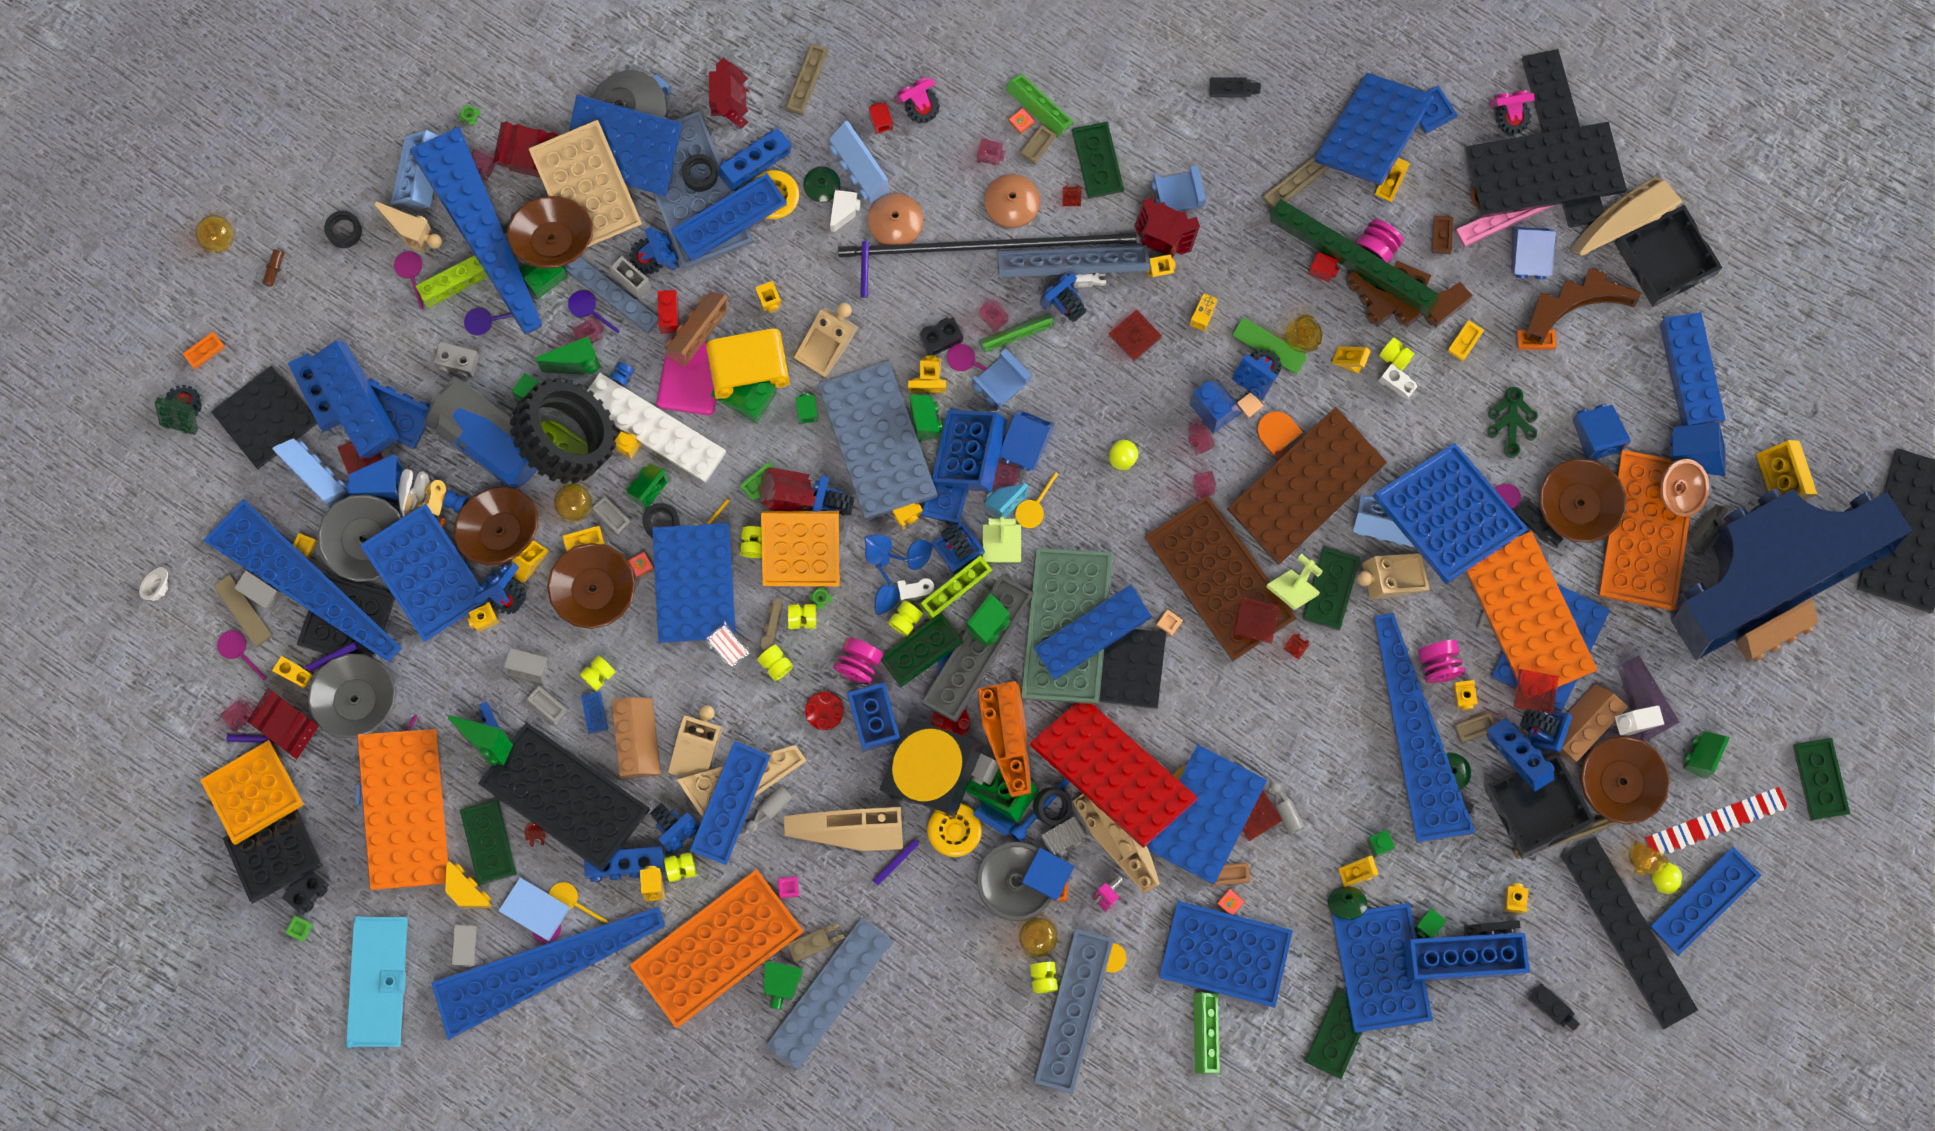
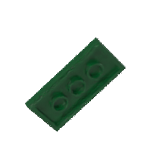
M1108 121L1072 128V135L1088 199L1124 192Z
M1323 547L1318 567L1323 572L1318 577L1315 575L1312 585L1320 593L1308 601L1303 620L1340 631L1360 557Z
M940 613L884 653L881 662L898 685L903 687L964 642L944 615Z
M1833 738L1794 744L1793 749L1810 821L1849 815L1850 809Z
M496 799L460 809L478 885L517 875L499 800Z
M1336 990L1304 1062L1340 1080L1362 1032H1353L1346 993Z

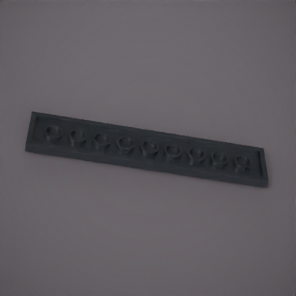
M1559 49L1523 56L1522 62L1530 91L1534 93L1535 101L1533 102L1542 133L1580 127ZM1600 197L1562 204L1569 228L1592 224L1604 212Z
M1594 837L1561 855V858L1661 1028L1664 1030L1698 1011L1597 838Z

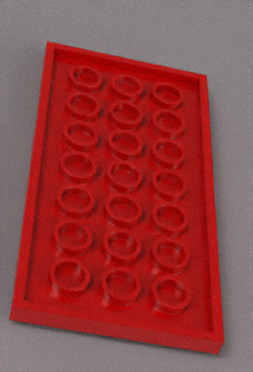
M1074 704L1030 742V746L1143 848L1197 801L1198 797L1093 704Z

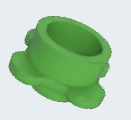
M465 105L461 115H459V120L473 126L476 124L477 116L480 115V110Z
M819 587L813 594H810L809 600L816 604L817 609L821 610L825 604L832 601V596L827 594L824 587Z

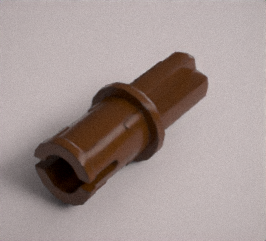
M273 249L269 264H266L267 270L262 281L264 285L268 287L274 285L277 273L281 270L280 265L285 254L284 252Z

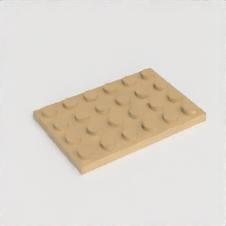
M598 120L529 148L548 195L574 200L586 209L593 222V238L588 247L642 225Z

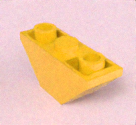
M449 861L446 867L445 892L461 908H491L492 905L489 902L491 898L484 891L480 893L475 888L478 884L471 877L467 879L462 874L464 869L458 863L453 865Z

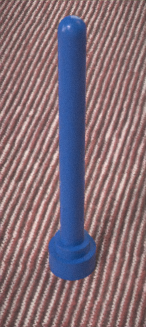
M1064 777L1054 788L1063 790L1070 782ZM1050 795L1046 798L1043 804V811L1057 795ZM1034 811L1021 825L1018 824L1017 827L1014 826L1009 831L1011 836L1018 842H1021L1026 837V830L1037 819Z

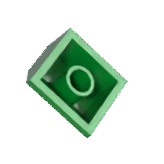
M525 263L519 267L526 286L537 299L567 278L563 267L541 269Z
M909 395L910 409L918 442L940 437V431H943L941 419L937 420L936 413H939L937 402H933L932 396Z
M651 463L647 467H642L638 473L639 477L635 482L632 481L626 489L628 498L645 510L649 508L669 482L666 471Z
M991 593L967 622L968 635L986 648L997 641L1000 631L1002 629L1005 630L1011 622L1008 610Z
M1706 731L1699 735L1696 734L1691 743L1694 747L1691 752L1688 751L1683 762L1686 763L1684 769L1704 779L1715 772L1730 737Z

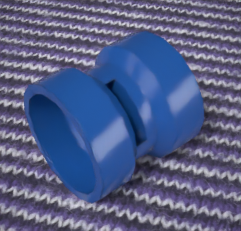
M619 361L615 366V372L611 373L609 379L622 387H626L628 378L633 375L634 369Z
M450 489L443 499L442 506L447 509L452 508L454 512L459 514L461 508L468 502V497L457 495L456 491Z

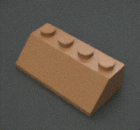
M709 291L706 296L703 295L697 309L689 313L687 322L679 326L675 338H671L665 346L666 356L684 368L687 366L727 313L728 297L726 295Z
M1813 600L1805 601L1741 637L1736 644L1746 661L1749 662L1754 659L1757 662L1766 657L1764 653L1768 651L1774 653L1781 649L1782 643L1787 642L1790 644L1798 639L1797 635L1801 633L1806 635L1815 630L1813 626L1818 623Z
M1595 684L1568 712L1573 717L1561 752L1558 753L1573 766L1616 721L1615 716L1621 715L1628 706L1614 693Z
M629 697L611 700L621 779L627 780L661 775L652 698Z

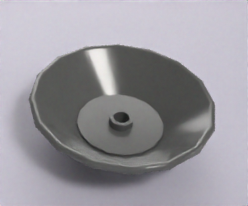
M625 70L614 73L601 82L591 98L665 117L666 103L664 92L655 79L641 71Z
M369 494L351 495L336 502L323 516L318 530V547L326 565L340 577L355 582L374 581L381 578L360 545L363 543L360 542V537L366 536L367 540L385 530L402 519L399 512L386 500Z
M345 654L331 659L317 671L309 686L307 703L312 719L324 732L337 738L356 739L358 734L367 735L373 733L386 722L395 705L396 687L391 672L381 661L366 654ZM358 697L356 702H352L353 698Z

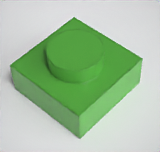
M294 916L285 933L305 942L313 924Z

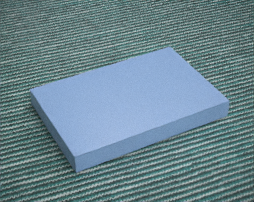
M519 878L499 909V912L549 942L570 910V907Z

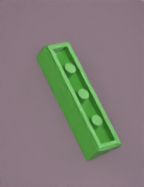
M1022 74L1009 81L1006 91L1049 130L1057 134V137L1073 124L1074 121Z
M1045 314L980 339L979 343L984 353L1050 328L1053 326V318L1049 314Z
M1244 317L1232 337L1254 350L1259 349L1261 351V349H1265V352L1271 350L1270 354H1277L1275 358H1280L1279 362L1282 363V366L1296 375L1307 359L1306 354Z
M1201 992L1194 994L1196 1074H1220L1218 993Z

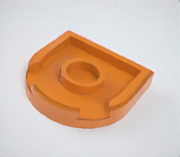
M1270 412L1264 415L1258 424V438L1273 457L1303 435V431L1292 418L1283 412Z

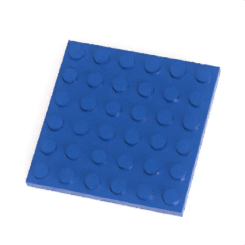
M1456 443L1375 492L1372 496L1446 585L1528 530Z

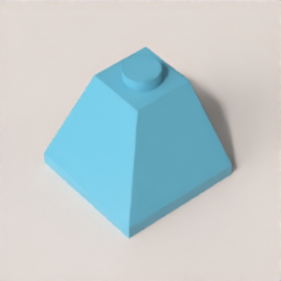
M1024 483L1000 488L995 493L993 491L990 492L985 498V508L997 519H1000V517L1005 519L1028 496V485Z

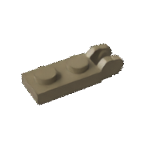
M775 598L774 603H770L768 614H771L769 622L766 621L764 633L767 634L761 639L760 646L764 652L774 646L783 609L782 599Z
M836 923L825 929L822 928L787 944L794 962L797 963L844 940L843 934L837 935L830 940L826 936V934L840 928L839 924Z

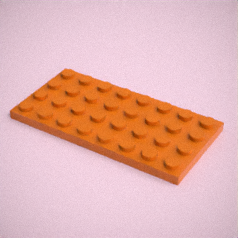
M1626 450L1621 451L1617 477L1620 479L1626 493V512L1619 527L1607 537L1598 597L1669 611L1676 610L1675 604L1678 600L1690 516L1682 517L1672 514L1662 501L1660 493L1661 480L1666 469L1674 462L1671 459Z
M1532 531L1515 538L1509 544L1466 571L1526 701L1598 670Z
M436 729L372 733L367 735L358 734L357 745L370 891L446 884L448 855Z
M756 869L631 963L630 967L675 1028L678 1029L786 947L787 944L803 934L804 931Z

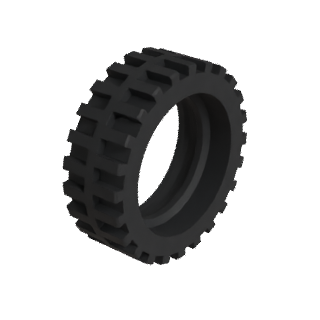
M555 378L552 382L550 379H547L535 385L517 404L512 412L514 416L510 419V425L514 426L510 430V434L515 436L516 440L513 444L515 448L519 447L521 451L519 453L520 457L527 459L529 462L527 465L530 468L535 467L539 470V475L543 476L545 474L549 476L551 481L560 479L562 484H567L570 480L572 484H575L580 480L585 481L592 476L613 454L612 450L616 447L614 440L617 438V432L613 431L615 422L609 418L611 414L609 409L605 410L602 406L604 402L601 399L597 400L593 396L595 393L591 390L586 391L583 389L584 385L580 383L574 385L572 380L566 379L565 382H562L561 378ZM543 407L554 408L572 417L586 436L588 453L586 455H576L556 446L547 437L541 426L539 409Z

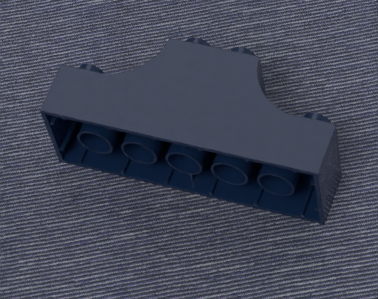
M1778 488L1761 496L1757 500L1759 505L1754 507L1750 513L1743 506L1728 514L1724 518L1726 523L1717 529L1720 536L1713 546L1719 562L1717 584L1706 589L1701 582L1683 592L1682 596L1684 598L1675 604L1679 611L1671 621L1694 659L1697 661L1894 553L1913 530L1889 494L1885 492L1874 498L1871 492L1867 491L1853 499L1849 503L1851 507L1844 512H1835L1820 509L1809 504L1794 489L1781 495Z

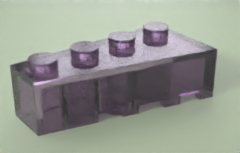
M1639 655L1618 668L1624 691L1629 700L1630 710L1635 711L1653 706H1659L1664 725L1639 732V739L1647 742L1680 723Z

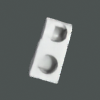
M1393 364L1387 368L1378 380V382L1387 385L1405 399H1409L1417 388V384Z
M927 578L920 580L919 583L906 585L905 580L897 582L901 602L903 600L912 602L926 599L934 592V583Z

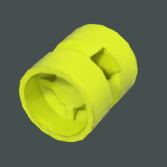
M1394 337L1386 345L1379 357L1387 363L1391 362L1402 371L1412 360L1415 353L1407 347L1403 348L1402 343Z
M742 527L741 540L744 542L740 544V555L747 558H762L761 527Z
M903 600L897 608L898 614H893L887 623L894 630L908 637L913 630L912 623L917 624L923 613L911 603Z
M789 604V629H800L801 626L805 629H816V604H805L803 607L799 604Z
M777 645L768 648L757 659L764 669H768L767 673L773 681L781 679L793 668V664L789 659L782 658L783 652Z
M599 655L590 662V667L586 666L579 673L582 679L596 692L604 685L605 679L609 680L616 673Z
M692 852L682 853L678 858L675 855L664 858L669 882L679 881L683 876L686 879L697 876Z
M1042 962L1030 965L1031 977L1034 978L1032 981L1033 993L1058 991L1057 979L1054 978L1056 974L1055 962Z

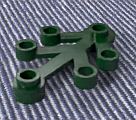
M1517 387L1508 388L1504 394L1505 399L1488 411V417L1495 420L1499 417L1500 412L1509 406V413L1495 425H1491L1487 430L1488 436L1495 438L1499 431L1509 423L1508 444L1504 448V453L1508 458H1515L1520 453V446L1516 443L1517 425L1525 432L1527 440L1533 441L1537 437V431L1531 428L1517 413V407L1526 414V420L1530 423L1537 420L1538 413L1523 401V392ZM1515 394L1517 399H1512L1510 395ZM1491 411H1496L1497 416H1493ZM1529 414H1533L1535 418H1529ZM1490 429H1495L1496 434H1492ZM1528 432H1533L1534 437H1530ZM1512 448L1515 453H1509L1508 449Z

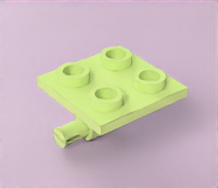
M989 518V525H983V548L985 550L983 559L986 563H1021V525H1016V518Z
M1303 554L1297 559V561L1305 566L1300 576L1291 569L1266 586L1294 610L1320 593L1307 580L1310 572H1313L1318 577L1322 574L1323 570L1316 566L1313 560H1309Z

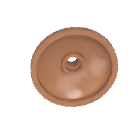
M1016 174L1004 175L995 179L987 188L984 199L985 209L989 217L1000 226L1007 228L1022 227L1031 222L1037 215L1040 207V195L1036 186L1029 179ZM1013 194L1016 197L1014 199H1011L1009 196Z
M888 194L879 198L870 208L868 228L875 240L883 245L910 244L922 231L923 213L920 206L912 198L903 194ZM893 214L899 215L897 218L892 217Z
M1680 459L1673 462L1666 469L1660 485L1661 498L1665 507L1674 515L1687 517L1696 514L1704 506L1709 494V480L1706 471L1698 462L1691 459Z

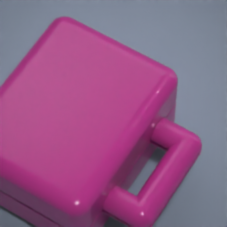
M707 342L701 345L685 368L666 356L665 352L656 400L659 408L708 416L714 413L717 400L710 396L714 387L706 350Z

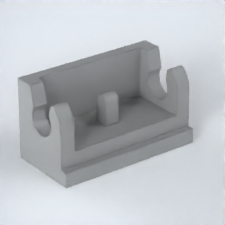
M246 570L234 588L265 609H268V607L272 608L280 595H282V592Z
M510 648L504 665L505 675L543 684L548 668V658Z
M454 925L451 967L474 966L477 926Z

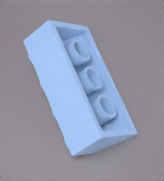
M848 120L845 121L829 139V149L833 156L837 155L840 159L839 164L844 171L847 170L850 174L849 179L852 184H857L861 197L864 200L867 199L871 204L889 193L888 179Z
M424 130L405 136L391 200L392 206L421 210L429 208L432 204L433 188L411 155L410 149L439 135Z
M293 438L272 448L279 458L329 508L348 496V493L345 491L346 485L340 479L336 482L332 478L334 476L333 472L327 466L323 468L320 465L321 460L315 454L310 455L307 452L309 448L302 441L298 443Z
M1360 495L1353 532L1361 536L1367 535L1378 540H1388L1398 545L1414 547L1373 497Z

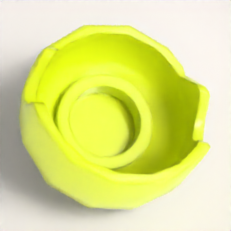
M1125 439L1117 441L1109 451V462L1118 470L1130 469L1138 458V449L1135 444Z
M1664 862L1658 864L1653 869L1652 882L1658 892L1672 894L1680 888L1682 874L1676 865Z

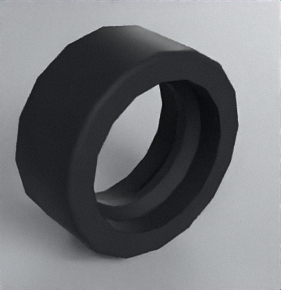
M704 154L692 155L682 165L681 173L683 180L689 189L703 192L715 185L718 172L715 162L710 157ZM696 164H705L710 168V177L704 182H694L689 177L690 168Z
M344 210L331 214L326 219L324 231L330 243L339 248H350L360 240L362 228L356 216ZM341 220H349L354 225L353 233L345 239H337L332 233L333 226Z
M656 503L645 511L643 526L646 533L652 539L653 531L650 526V520L657 512L664 511L672 517V526H680L678 514L671 505Z
M1044 788L1034 799V814L1038 820L1045 824L1060 825L1068 820L1072 813V800L1068 793L1062 789ZM1050 795H1057L1062 800V810L1054 818L1046 816L1043 811L1044 801Z

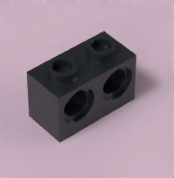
M954 317L950 319L944 318L933 327L927 326L919 333L920 340L928 355L935 356L963 342V335ZM946 329H952L954 333L951 335H947L944 333V331ZM929 337H935L937 341L934 343H930L927 341V339Z
M313 871L296 880L281 898L303 915L305 912L308 913L313 909L314 902L318 897L321 898L328 891L327 887L330 884ZM317 880V887L311 890L309 887L310 882ZM304 895V902L297 905V897Z

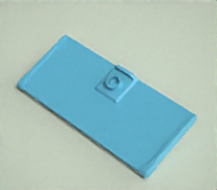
M354 917L346 1047L349 1049L358 1047H401L403 996L406 985L407 917Z

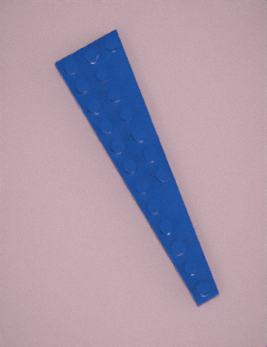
M460 127L411 148L410 153L523 333L527 335L541 328L542 323Z
M244 499L203 540L387 662H390L402 650L400 645Z
M1394 613L1374 616L1416 843L1475 834V829L1463 802V797L1457 786L1456 778L1451 770L1448 757L1444 751V746L1423 695L1420 682L1417 679Z
M657 907L432 982L447 1039L451 1040L664 928L665 924L660 908Z

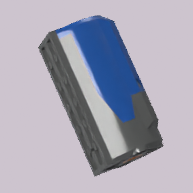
M456 376L434 397L427 411L424 424L506 486L519 488L527 483L537 471L535 467L530 468L527 465L529 462L525 457L523 459L520 457L519 453L521 451L519 447L515 448L513 444L516 439L515 436L510 434V430L514 427L510 425L511 417Z

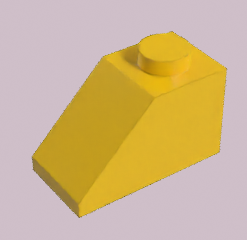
M1398 158L1383 184L1378 186L1375 195L1392 202L1411 163Z
M533 540L518 557L512 559L511 564L515 562L519 567L513 577L522 583L534 574L549 550Z
M647 866L644 870H640L641 894L645 902L665 900L660 868Z

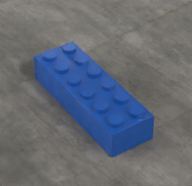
M1702 313L1665 317L1659 326L1681 425L1688 426L1720 422L1721 425L1726 419Z
M335 340L306 361L360 457L372 458L400 439L346 342Z
M1525 933L1410 939L1404 942L1408 982L1521 976L1530 973Z

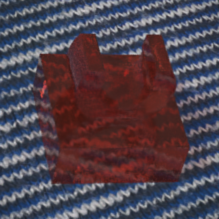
M1067 185L1063 187L1062 206L1081 207L1082 187H1069Z
M1293 634L1283 649L1299 660L1309 647V641L1302 640L1300 634Z
M536 825L526 826L524 834L525 839L530 840V846H534V839H539L541 845H544L546 832Z

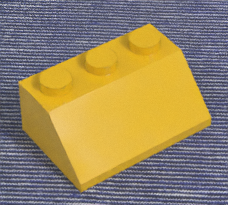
M1788 440L1756 454L1768 492L1778 488L1781 495L1794 489L1802 499L1817 495L1800 441Z

